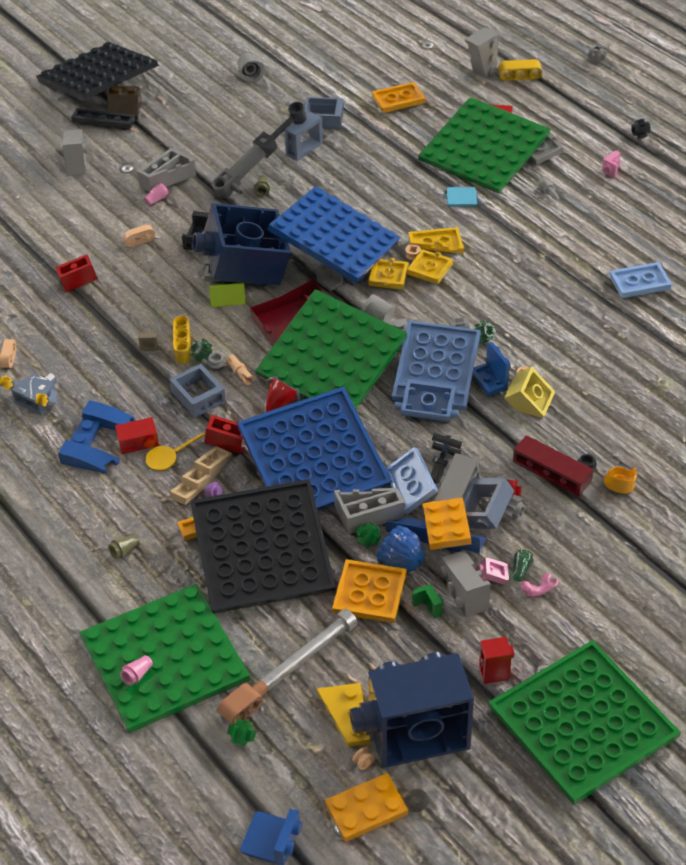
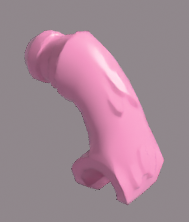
M546 573L541 578L542 584L540 586L524 581L520 588L527 597L541 596L557 586L558 579L553 578L550 582L551 573Z

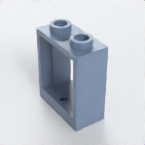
M307 97L306 103H303L306 114L309 112L335 113V115H316L322 117L323 129H341L344 114V98Z
M312 112L306 114L307 120L303 124L292 123L284 131L286 155L296 161L323 144L322 117ZM309 130L310 137L301 142V135Z
M202 364L169 379L172 394L194 418L226 402L225 389ZM203 380L211 390L192 398L184 388Z
M472 478L463 497L469 529H497L514 492V489L505 478ZM481 497H491L485 512H474Z

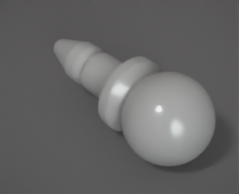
M547 178L540 179L537 184L538 188L544 194H549L552 199L558 201V194L553 190V185Z

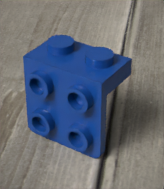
M493 342L487 343L486 363L474 367L472 377L487 397L508 389L509 368L511 367L508 358L503 356L499 347L495 346Z
M290 808L286 819L261 811L255 812L240 847L241 853L277 865H285L288 856L292 855L296 835H299L302 829L299 811Z

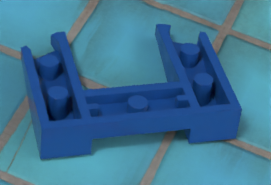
M89 400L82 412L83 419L72 438L64 442L58 453L60 464L106 473L107 471L104 466L109 462L118 465L120 459L91 447L92 442L101 427L116 430L115 425L132 422L135 419L134 416L117 408Z

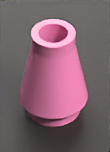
M162 183L156 184L148 195L144 197L145 202L150 206L166 198L169 193L168 189Z
M144 655L142 658L123 666L120 676L127 685L137 684L153 665V662L148 656Z

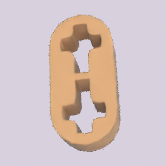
M143 225L126 231L123 234V241L128 247H134L154 239L155 231L150 225Z
M15 339L4 340L0 354L1 368H12L16 354Z

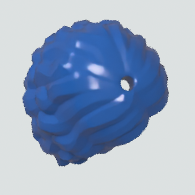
M400 525L393 529L388 536L384 537L377 551L378 562L381 561L385 566L407 569V572L414 571L424 562L425 558L424 547L418 535Z

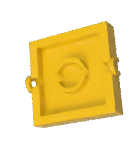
M422 249L407 268V275L438 285L453 265V259L442 256L440 252L432 253Z
M389 258V260L380 259L372 267L369 286L403 290L409 262L395 261L394 258Z

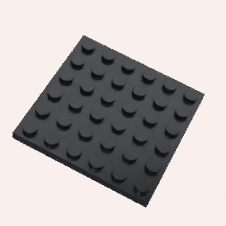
M106 42L103 46L92 48L90 52L81 53L78 55L79 57L68 59L65 63L57 64L50 70H43L36 77L39 82L84 101L159 65L156 59L111 42Z
M310 479L190 500L211 612L214 614L335 591V582Z

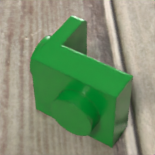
M431 584L412 591V604L414 607L425 603L434 618L442 615L443 599L440 594L435 592Z

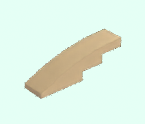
M217 446L194 461L193 469L182 476L181 483L170 491L169 498L184 505L189 503L217 476L232 457V453Z

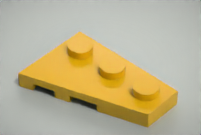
M458 227L408 232L410 245L415 244L425 250L464 254V247Z
M361 683L317 688L319 698L324 702L327 712L332 716L347 747L370 744L369 735H365L364 732L354 734L349 716V709L358 708L359 703L364 702Z

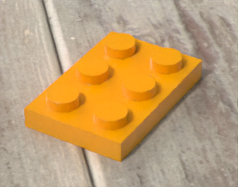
M415 82L372 91V98L382 113L426 103L425 96Z
M463 497L423 503L430 550L471 544Z
M388 773L325 799V806L344 842L408 815V808Z

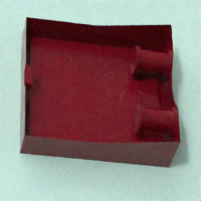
M313 279L283 296L250 307L251 319L272 347L313 291L316 289L322 292Z

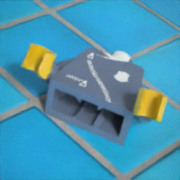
M51 373L45 378L32 374L21 381H12L7 376L0 378V386H4L5 390L10 389L12 391L14 403L39 415H43L49 406L56 405L57 392L55 383L57 378Z

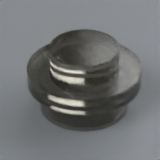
M412 789L405 796V804L411 811L421 812L428 805V795L421 789Z

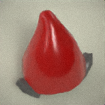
M278 376L270 377L267 380L270 386L266 399V412L290 405L295 400L300 401L298 387L296 389L277 379Z

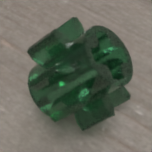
M486 320L474 325L475 329L481 330L480 340H482V343H487L489 340L494 339L496 332L495 327L492 325L493 323L487 324Z
M204 338L201 341L195 340L191 344L190 350L192 353L190 355L199 362L202 359L208 360L209 355L212 354L211 347L213 345Z

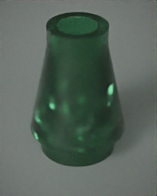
M520 549L514 554L511 575L513 580L523 581L524 576L534 562L531 552Z

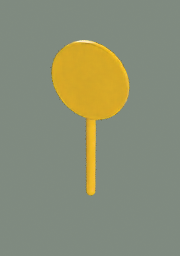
M201 433L174 450L168 446H158L151 449L146 455L147 466L155 471L169 469L176 461V452L204 437L205 433Z

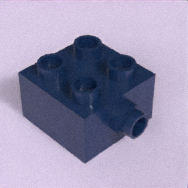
M211 203L204 231L202 233H194L192 240L193 252L208 256L213 280H218L224 284L246 282L258 287H265L268 284L281 285L291 254L288 242L267 230L269 224L280 216L278 209Z
M433 652L425 655L417 662L402 665L393 661L379 665L374 671L368 672L369 701L359 703L358 708L349 709V716L354 734L362 732L365 735L373 734L382 769L471 749L474 697L459 653L445 656L443 653Z

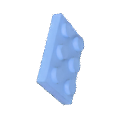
M659 262L612 270L609 273V277L621 299L671 290L672 283Z
M413 447L386 467L392 480L390 483L392 488H398L405 502V514L407 515L438 492L426 464L416 447Z

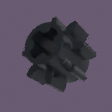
M644 118L634 121L635 124L631 126L633 136H637L638 139L647 137V134L651 131L650 123L645 122Z

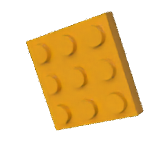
M346 559L333 603L332 613L338 614L343 609H348L358 618L395 624L407 569Z

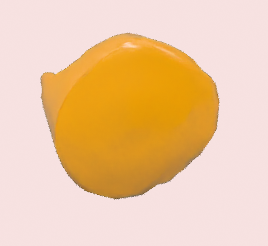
M616 466L609 469L603 478L605 486L617 493H631L634 490L637 479L636 468L628 470Z

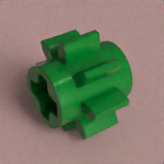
M367 522L366 525L360 524L355 531L358 535L357 540L367 547H370L371 544L377 545L381 539L379 535L380 529L370 522Z
M237 719L236 723H230L227 734L231 735L230 741L241 746H247V742L254 741L257 731L253 730V723L244 719Z

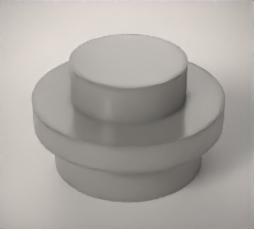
M218 352L210 354L207 359V364L212 369H220L226 363L223 355Z

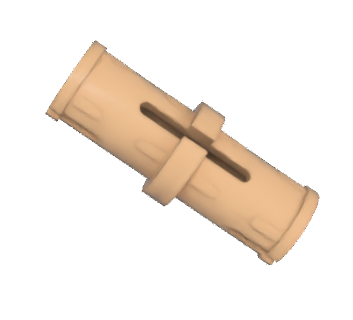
M235 355L228 356L232 362L226 358V363L233 370V374L239 377L245 385L252 384L248 378L253 382L254 376L249 373L246 365L241 363Z

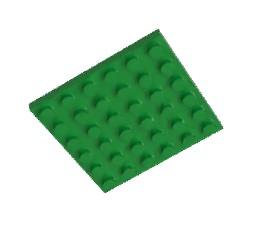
M469 97L420 152L418 160L500 193L550 134V128Z
M315 289L256 368L255 372L267 380L270 377L278 376L277 379L294 389L298 387L300 396L305 399L345 387L355 409H357L408 336L407 332Z
M197 583L79 632L128 733L250 680L248 671L215 614L211 612V607ZM144 655L148 656L152 660L153 665L137 684L127 685L120 676L123 666L142 658Z
M593 640L488 703L490 710L573 805L678 739L681 734L678 728Z

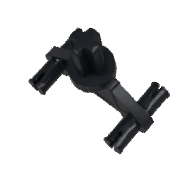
M434 432L432 437L434 442L431 449L440 451L441 454L440 457H433L432 463H434L430 475L433 482L439 484L449 462L445 460L448 454L454 456L455 453L461 454L462 442L451 439L450 435L445 437Z

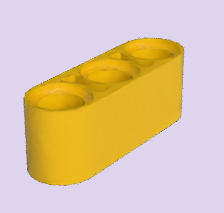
M536 59L502 61L498 64L499 77L503 81L539 79L543 74L541 64Z
M182 315L173 319V348L175 361L179 364H187L191 361L190 324L188 317Z

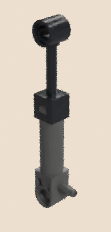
M301 102L290 104L288 107L289 118L271 135L263 131L253 141L254 146L230 169L225 168L212 181V187L217 198L226 199L234 191L242 194L243 189L240 187V180L264 157L268 158L278 148L275 139L292 123L303 124L307 120L304 105Z

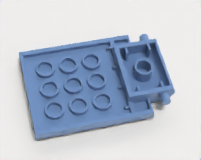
M408 320L406 328L408 337L403 342L392 393V400L396 401L395 409L401 410V416L450 422L451 417H459V410L466 411L481 330Z

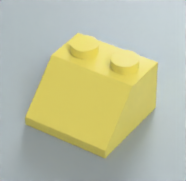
M531 366L515 374L504 399L515 411L542 418L547 412L555 391Z

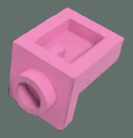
M615 150L603 159L602 172L612 178L617 177L620 165V152Z
M485 557L475 568V571L480 570L483 576L481 579L483 581L487 579L503 585L509 581L508 564Z

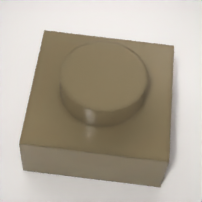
M157 332L139 333L140 351L158 350Z

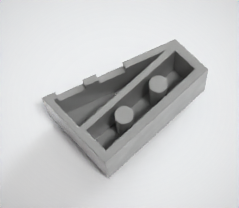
M486 27L465 38V43L469 47L467 51L471 55L472 70L485 79L494 75L497 71L499 35Z
M83 129L64 131L62 147L67 176L86 174V134H83Z
M170 148L137 171L139 186L150 192L156 184L162 183L168 187L196 176L195 160Z
M455 453L453 459H450L447 464L448 471L446 476H442L439 483L440 489L433 496L432 501L464 497L472 478L481 477L478 460Z
M398 488L372 489L369 492H359V489H353V492L341 493L340 490H334V506L348 534L355 533L360 524L366 525L367 522L379 526L387 521L405 518V502Z
M464 550L441 557L439 572L441 577L446 579L448 591L454 595L458 610H462L464 616L467 617L489 610L490 583L481 579L483 576L480 570L475 571L473 568L475 563Z

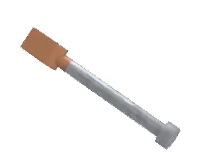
M348 609L340 611L335 615V622L253 687L245 683L223 699L217 707V712L231 724L236 723L237 719H247L260 708L263 703L262 696L340 633L343 631L350 632L358 624L355 616Z

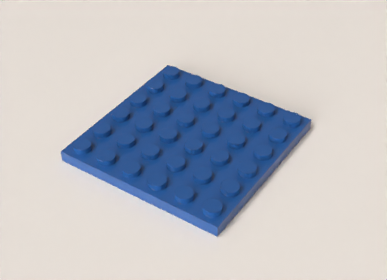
M316 186L270 223L267 229L354 283H357L400 239L393 231L387 230L378 222L372 221L365 214L357 212L351 206L342 203L338 198L327 194L323 189Z
M345 387L237 422V427L265 487L310 479L317 511L334 505V490H340V493L353 492V489H359V492H369L372 489L391 485L392 480Z

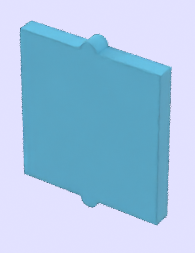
M447 187L446 199L448 207L477 206L476 199L478 195L476 194V187Z

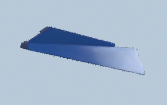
M407 517L395 522H386V532L390 533L400 525L408 528L411 532H415L421 542L429 544L425 521ZM470 533L471 544L444 549L454 552H461V549L480 554L486 536Z

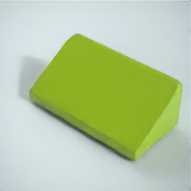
M244 283L209 286L211 307L246 304Z

